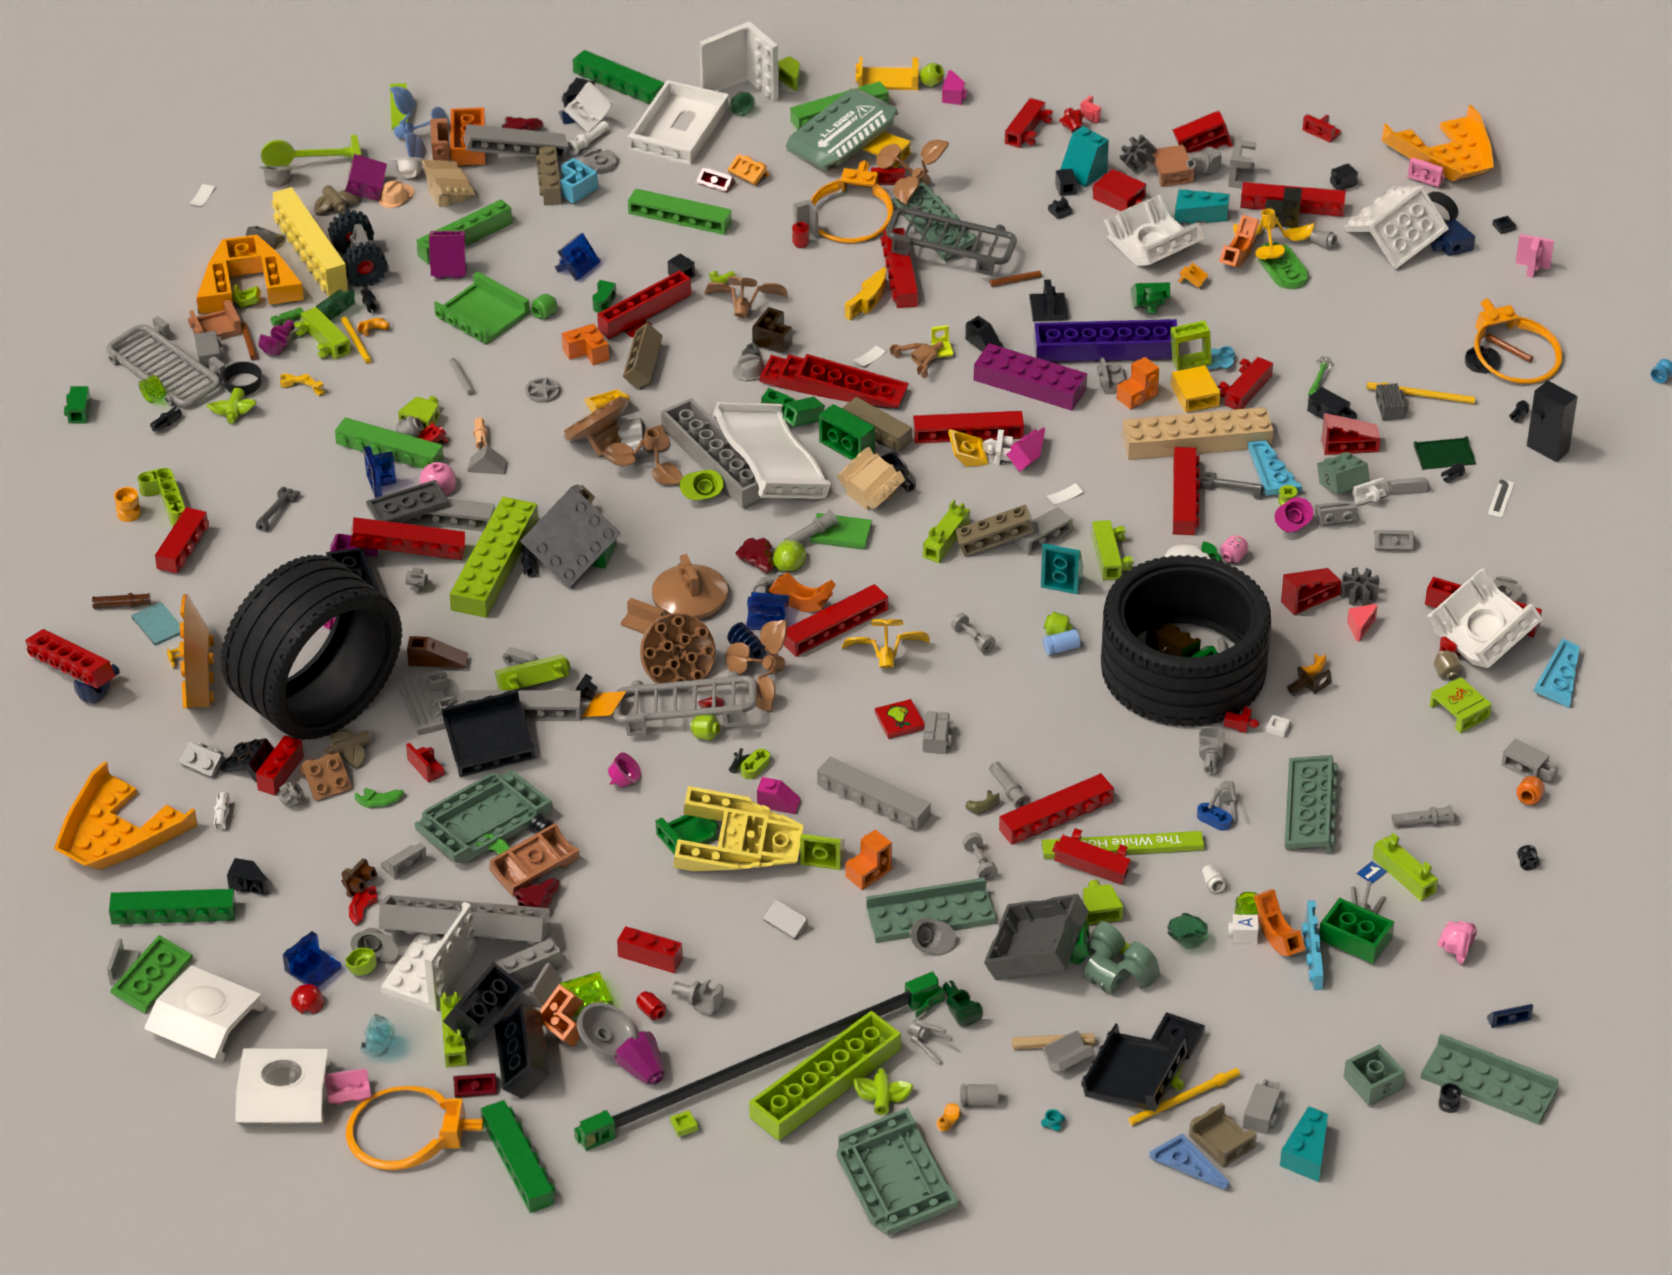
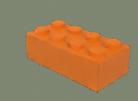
M484 107L451 109V161L457 162L458 166L485 165L486 152L467 151L463 139L467 124L486 126Z

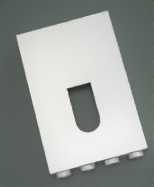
M667 80L629 134L628 149L691 165L729 109V94ZM693 112L696 115L686 131L671 128L681 113Z

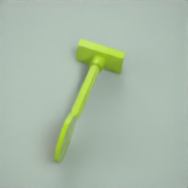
M350 135V147L336 149L294 150L290 143L277 139L266 143L260 153L261 160L266 166L275 167L288 166L295 157L344 156L352 157L353 159L354 154L361 156L357 135Z

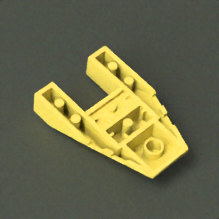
M688 786L683 814L722 821L718 847L678 839L673 868L688 871H717L797 863L800 850V835L803 833L804 825L782 814L779 815L771 811L765 805L761 806L751 801L749 797Z

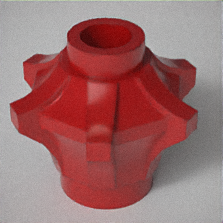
M1068 108L1064 111V116L1059 121L1073 133L1083 126L1084 113H1081V109L1074 110L1073 108Z

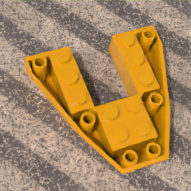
M257 234L222 239L208 263L196 297L198 314L224 310L223 301L231 300L233 304L229 281L230 276L263 272L269 305L304 300L302 283L282 257Z

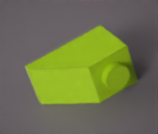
M790 55L778 61V79L794 91H797L799 86L800 63Z

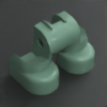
M1101 921L1092 931V939L1088 943L1087 949L1090 955L1095 952L1097 953L1091 957L1085 967V978L1092 984H1101V989L1111 995L1131 974L1138 980L1140 989L1149 987L1160 974L1155 955L1146 946L1134 941L1124 952L1125 959L1116 964L1112 960L1126 945L1125 939L1114 926Z

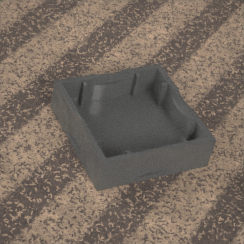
M1079 894L1052 897L1041 901L1007 904L999 924L998 933L992 941L984 961L993 978L998 980L1066 970L1089 912Z

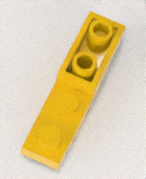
M882 267L865 280L861 285L862 291L845 303V318L851 320L860 312L868 314L879 303L886 288V267Z

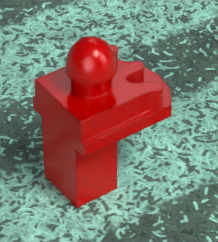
M1245 706L1242 715L1227 712L1224 718V727L1239 730L1240 733H1247L1248 727L1257 728L1259 722L1256 719H1251L1252 709Z

